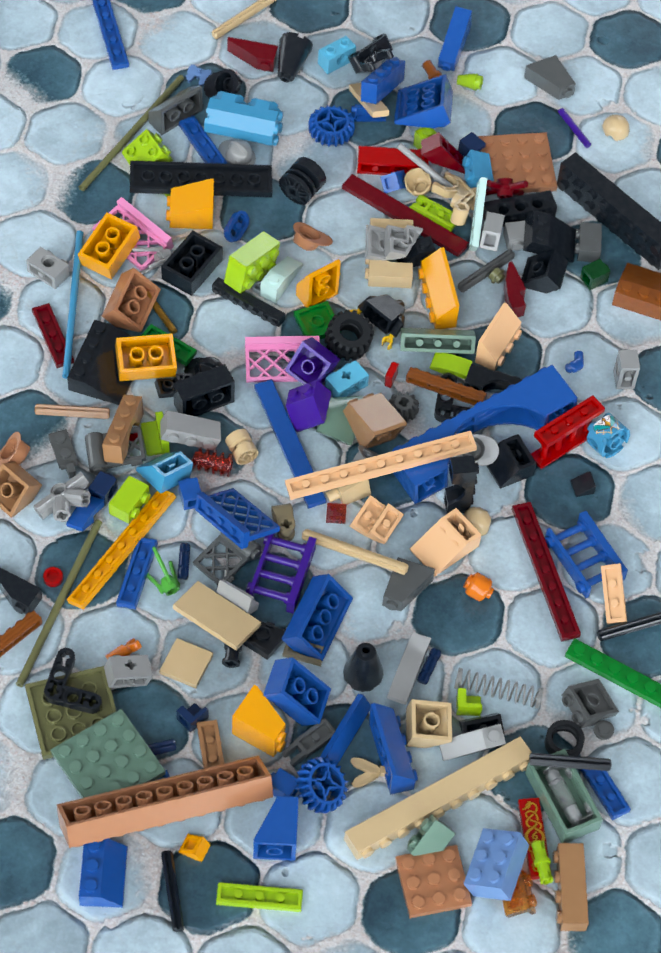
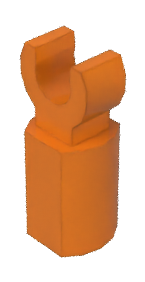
M133 638L126 645H120L108 653L106 658L108 660L113 655L130 656L132 652L139 650L142 646L139 640Z

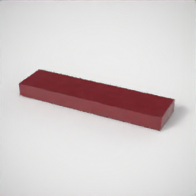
M47 303L32 308V313L56 368L63 367L66 340L50 304ZM72 356V359H71V364L74 363V358H73V356Z

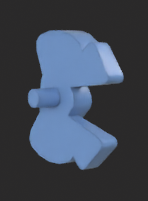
M192 64L188 68L186 80L188 83H191L194 77L200 79L199 86H204L206 78L212 72L210 69L203 70Z

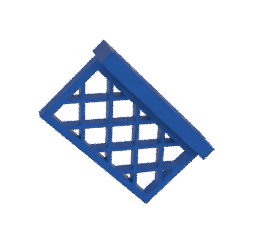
M234 488L212 495H207L204 492L197 493L195 510L241 549L247 548L249 541L280 532L278 524ZM247 522H248V523H253V524H258V526L247 524Z

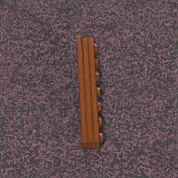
M410 367L406 375L407 383L471 405H475L480 401L483 402L487 398V393L482 390L464 386L461 383L441 378L439 375L435 376L418 368Z
M34 610L31 613H27L22 620H18L12 628H8L3 635H0V657L43 624L42 618Z

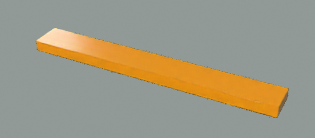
M156 491L148 503L141 509L137 518L131 521L67 598L69 604L83 610L133 551L140 539L147 534L176 499L174 493L165 491L160 494Z

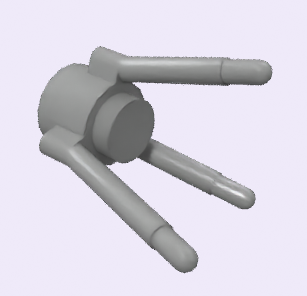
M162 246L132 248V251L157 252L154 254L155 262L150 264L148 268L140 271L142 275L162 266L172 254L170 249H163Z

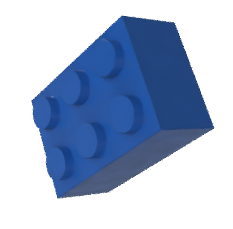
M291 657L275 660L263 696L298 724L308 726L320 724L331 688Z

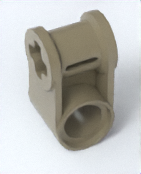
M291 503L271 506L273 521L280 526V532H277L278 538L291 541L295 536V520Z

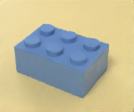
M483 828L464 881L465 887L474 897L511 901L529 848V844L520 832Z

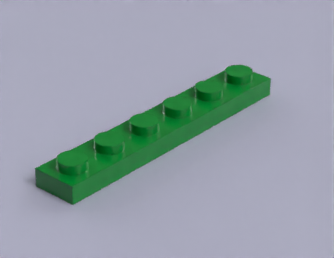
M574 638L565 653L567 659L661 708L660 683Z

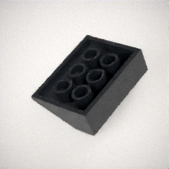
M94 320L67 377L68 390L119 405L123 395L127 394L133 380L119 381L115 350L116 338L132 336L111 324Z

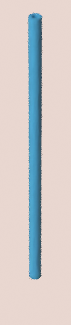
M83 231L76 232L62 377L67 379L71 370L81 265L78 253L82 249Z

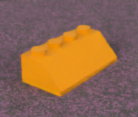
M443 247L421 261V268L418 269V277L423 282L421 285L422 293L426 294L427 297L425 298L426 308L430 309L429 320L430 323H433L434 329L455 328L459 313V302Z

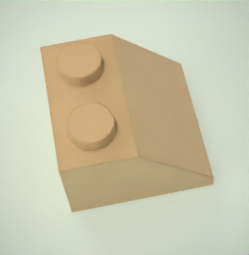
M412 699L406 708V746L429 748L452 742L451 703Z

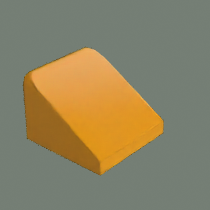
M187 834L178 852L202 862L210 848V843L203 836Z

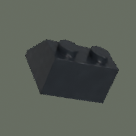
M556 248L528 257L521 278L525 288L542 293H550L561 289L568 260Z

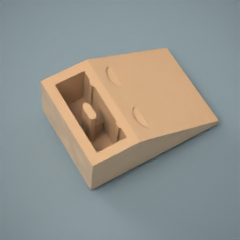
M455 508L434 524L410 548V551L424 566L435 569V577L479 547L481 534Z

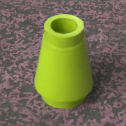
M462 74L457 77V85L473 90L482 88L483 76L479 74Z

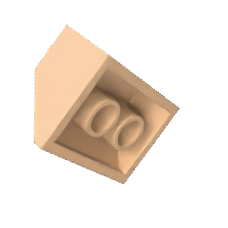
M504 302L478 341L475 363L493 371L498 366L501 367L503 365L506 353L511 352L514 346L513 342L515 340L518 341L522 334V330H520L522 322L507 303Z

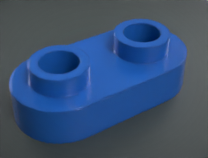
M245 211L233 213L225 226L224 237L228 242L239 241L246 231L250 220Z

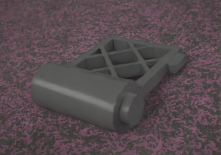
M137 426L131 429L130 434L137 433L138 437L134 442L129 440L130 447L123 464L104 461L102 443L107 433H88L84 439L89 471L94 475H98L100 471L105 473L109 468L131 464V466L143 464V461H146L141 427ZM134 448L141 451L140 456L132 457L129 454Z
M221 532L193 561V565L217 585L219 584V579L215 577V571L226 570V576L223 579L232 583L235 580L233 576L248 561L259 558L262 553L261 545L252 540L249 541L247 548L241 549ZM221 543L226 547V553H215L214 548ZM226 557V566H215V558ZM229 557H238L241 560L237 565H229ZM204 558H212L211 567H204L200 562Z

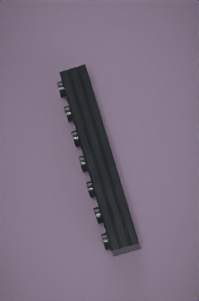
M220 277L212 284V291L215 294H219L224 299L230 300L233 304L250 311L253 315L261 317L262 320L270 322L273 326L280 327L284 322V312L245 291L240 294L224 283V280Z

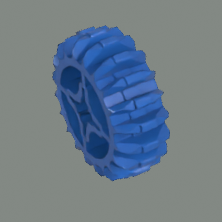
M327 105L326 108L320 106L319 110L315 109L314 113L310 116L308 131L312 139H315L316 143L321 142L322 146L324 144H327L328 147L330 145L337 147L338 144L343 146L344 142H348L353 136L355 121L352 118V114L348 113L347 109L342 110L341 106L338 108L335 105L333 107Z
M329 757L309 759L296 772L299 777L294 780L298 783L295 789L300 792L297 797L303 798L302 804H308L307 810L314 809V813L321 812L325 814L329 811H335L337 807L343 804L342 800L347 798L344 793L349 790L345 787L348 781L343 778L346 773H341V766H335L336 761H329ZM317 770V774H315V777L313 779L312 775L314 771ZM329 791H330V792H331L330 797H329V799L326 801V796H328Z

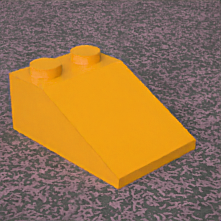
M339 259L312 272L296 284V296L305 307L322 303L338 295L341 263Z

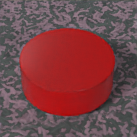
M57 567L47 568L43 573L44 583L49 587L59 586L63 582L62 571Z

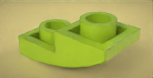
M435 352L429 368L441 374L449 372L466 379L473 361L453 354Z

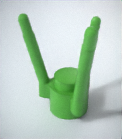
M153 547L152 550L165 576L161 579V585L149 573L147 578L158 588L161 594L173 595L180 589V583L177 579L172 561L168 562L171 576L156 547Z

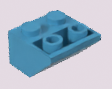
M181 451L171 452L136 467V471L161 494L177 486L178 481L190 478L193 462Z

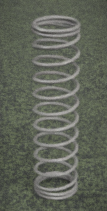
M458 669L454 685L456 689L458 687L463 688L468 677L467 691H471L476 679L475 693L478 694L484 680L483 695L487 694L492 682L491 697L493 698L500 683L499 699H502L508 685L507 701L509 702L516 686L515 704L518 703L524 688L523 706L526 704L532 690L531 708L535 704V709H539L543 694V688L541 687L538 689L533 701L534 686L530 687L525 699L526 684H523L517 698L518 682H515L509 696L510 680H507L501 695L502 678H499L493 693L494 676L491 677L485 691L486 674H484L477 690L478 672L475 673L469 688L471 671L468 670L462 684L463 669Z

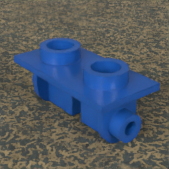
M355 104V106H351V114L355 122H386V116L372 118L362 105Z

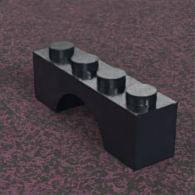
M471 364L464 386H470L484 392L494 389L506 390L509 385L517 384L522 379L517 376L503 374L500 371H493L480 365Z
M473 455L450 457L449 473L453 486L445 488L443 499L446 514L455 508L464 513L474 502L473 495H475L476 474H479L478 462L475 463Z

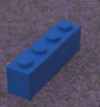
M398 57L387 59L361 82V101L377 105L403 82L405 61L399 60Z

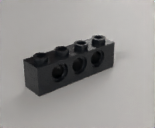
M551 190L484 202L483 219L485 222L487 211L505 215L502 226L504 227L505 223L525 221V218L533 210L555 216L557 205Z

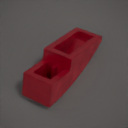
M512 261L509 262L507 268L504 297L505 303L509 305L516 316L521 317L524 316L526 308L524 302L526 288Z

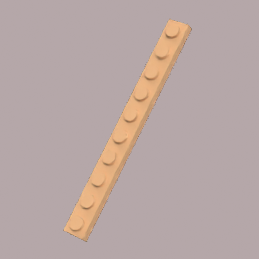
M467 431L285 480V485L290 500L476 451L477 446L472 432Z

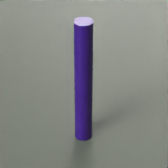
M560 108L558 110L559 115L585 148H589L591 146L590 141L564 108Z

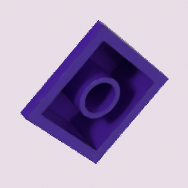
M311 337L302 341L285 371L302 385L316 380L322 384L328 374L334 371L341 359Z
M316 380L289 390L286 408L296 432L325 423L331 397L329 389Z

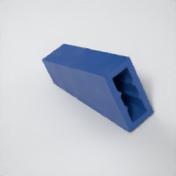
M455 6L438 59V67L444 71H455L471 29L472 10Z

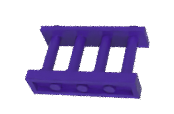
M275 533L265 536L263 541L265 547L253 581L248 582L246 592L253 597L255 594L284 601V604H287L286 612L294 614L316 550L317 539L309 537L307 544H299L277 538ZM272 544L301 552L303 555L302 559L296 561L271 554ZM266 561L295 568L297 574L296 576L289 577L264 570ZM263 577L288 584L289 587H292L291 591L285 594L258 586L260 578Z

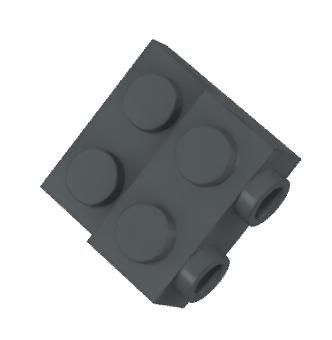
M599 679L568 686L561 695L563 705L569 707L572 712L573 721L578 723L581 728L595 725L598 721L616 716L619 712Z

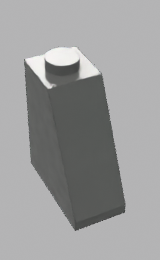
M556 55L526 65L525 79L557 100L568 98L574 94L576 83Z
M398 557V561L408 564V571L405 575L392 571L383 596L382 606L389 610L402 611L433 582L435 569Z

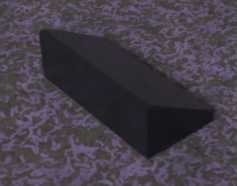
M500 713L459 721L462 734L501 724L504 734Z

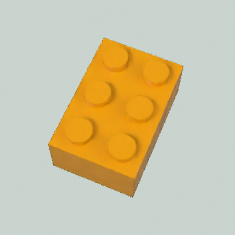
M106 212L78 253L81 265L112 280L132 251V248L135 247L140 239L138 227Z
M173 333L116 338L115 350L119 381L176 376L177 364Z

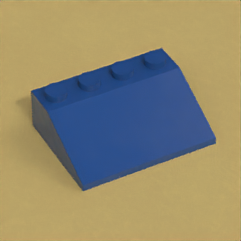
M444 74L399 89L394 118L395 124L425 128H443L450 124L453 90L447 75Z

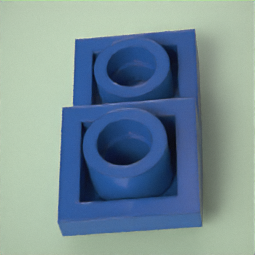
M90 496L88 507H76L66 523L67 527L83 532L94 523V515L105 507L104 500Z

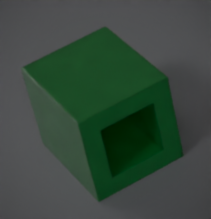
M598 259L582 267L580 279L592 290L608 282L610 269L607 264Z

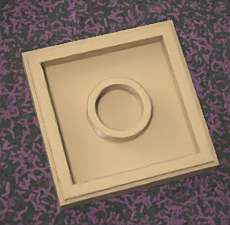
M176 638L159 672L161 675L196 689L213 657V652Z

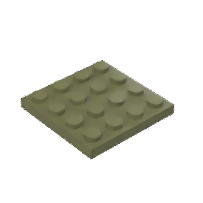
M104 666L71 673L67 684L70 687L96 693L101 697L102 708L95 714L47 702L44 697V688L48 679L25 684L43 760L53 758L50 751L52 748L116 712ZM65 675L58 676L55 678L61 680L65 677ZM54 685V690L50 693V696L57 694V685ZM71 694L67 698L69 702H76L79 699L76 694ZM92 700V702L89 703V706L93 707V705L96 704V701Z

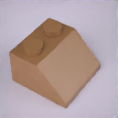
M16 462L2 463L0 466V508L10 517H14L30 504L42 486L40 482Z

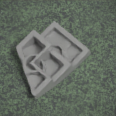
M368 225L366 227L365 259L394 260L406 257L422 233L423 228L407 225L405 229L387 225L386 228Z

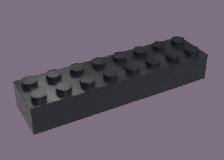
M576 152L562 161L557 179L558 188L569 195L573 201L581 205L586 212L593 215L598 222L605 225L610 232L617 235L625 244L635 250L638 255L647 260L651 266H654L657 270L661 269V222Z

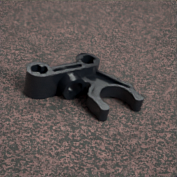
M386 34L375 37L372 43L348 56L355 73L362 71L373 72L376 70L375 63L394 57L392 53L393 48Z

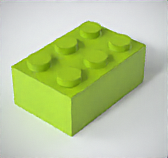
M263 231L229 255L224 283L241 294L246 289H250L257 281H261L276 266V259L280 252V242Z

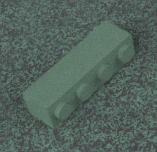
M403 327L400 331L401 351L475 354L476 335L474 330Z

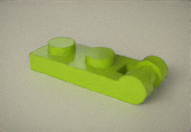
M419 195L416 198V202L412 203L409 207L450 232L456 226L450 221L451 210L423 195Z

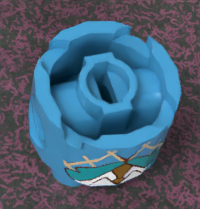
M606 413L597 422L590 423L587 428L589 431L587 443L602 457L605 456L606 458L615 456L624 448L622 446L623 442L627 443L630 437V430L611 413Z

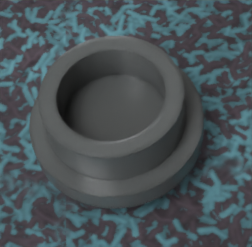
M600 720L594 726V734L600 740L610 739L614 734V726L609 721Z

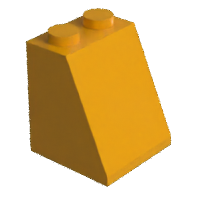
M214 179L171 188V196H167V207H170V210H166V221H170V228L213 229Z
M253 685L232 716V734L272 757L284 749L287 734L285 732L286 724L267 698L263 696L258 686Z

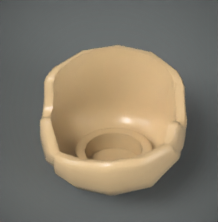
M610 115L602 124L605 135L607 137L612 136L615 141L623 140L629 135V123L621 115Z
M421 168L411 169L405 175V187L413 196H424L430 191L432 180L430 175Z
M471 507L464 512L463 516L478 530L481 536L488 533L491 525V517L488 511L481 507Z

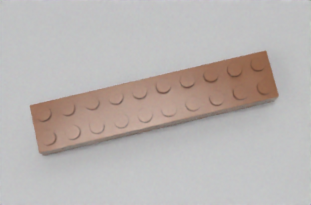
M258 755L57 804L59 826L69 848L80 847L84 844L100 842L104 839L120 837L124 834L140 832L148 828L160 827L168 823L180 822L188 818L204 816L208 813L224 811L228 808L244 806L248 803L273 798L272 777Z

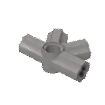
M80 472L66 483L55 484L51 488L50 494L36 503L33 508L42 520L53 513L55 520L61 522L68 521L71 516V506L88 507L91 495L85 489L90 486V483Z

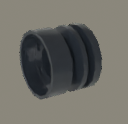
M306 157L298 158L279 179V186L284 195L300 205L307 204L326 183V175L322 168L315 161Z

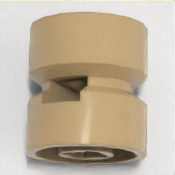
M246 429L235 430L225 439L238 465L248 464L257 458L259 452Z

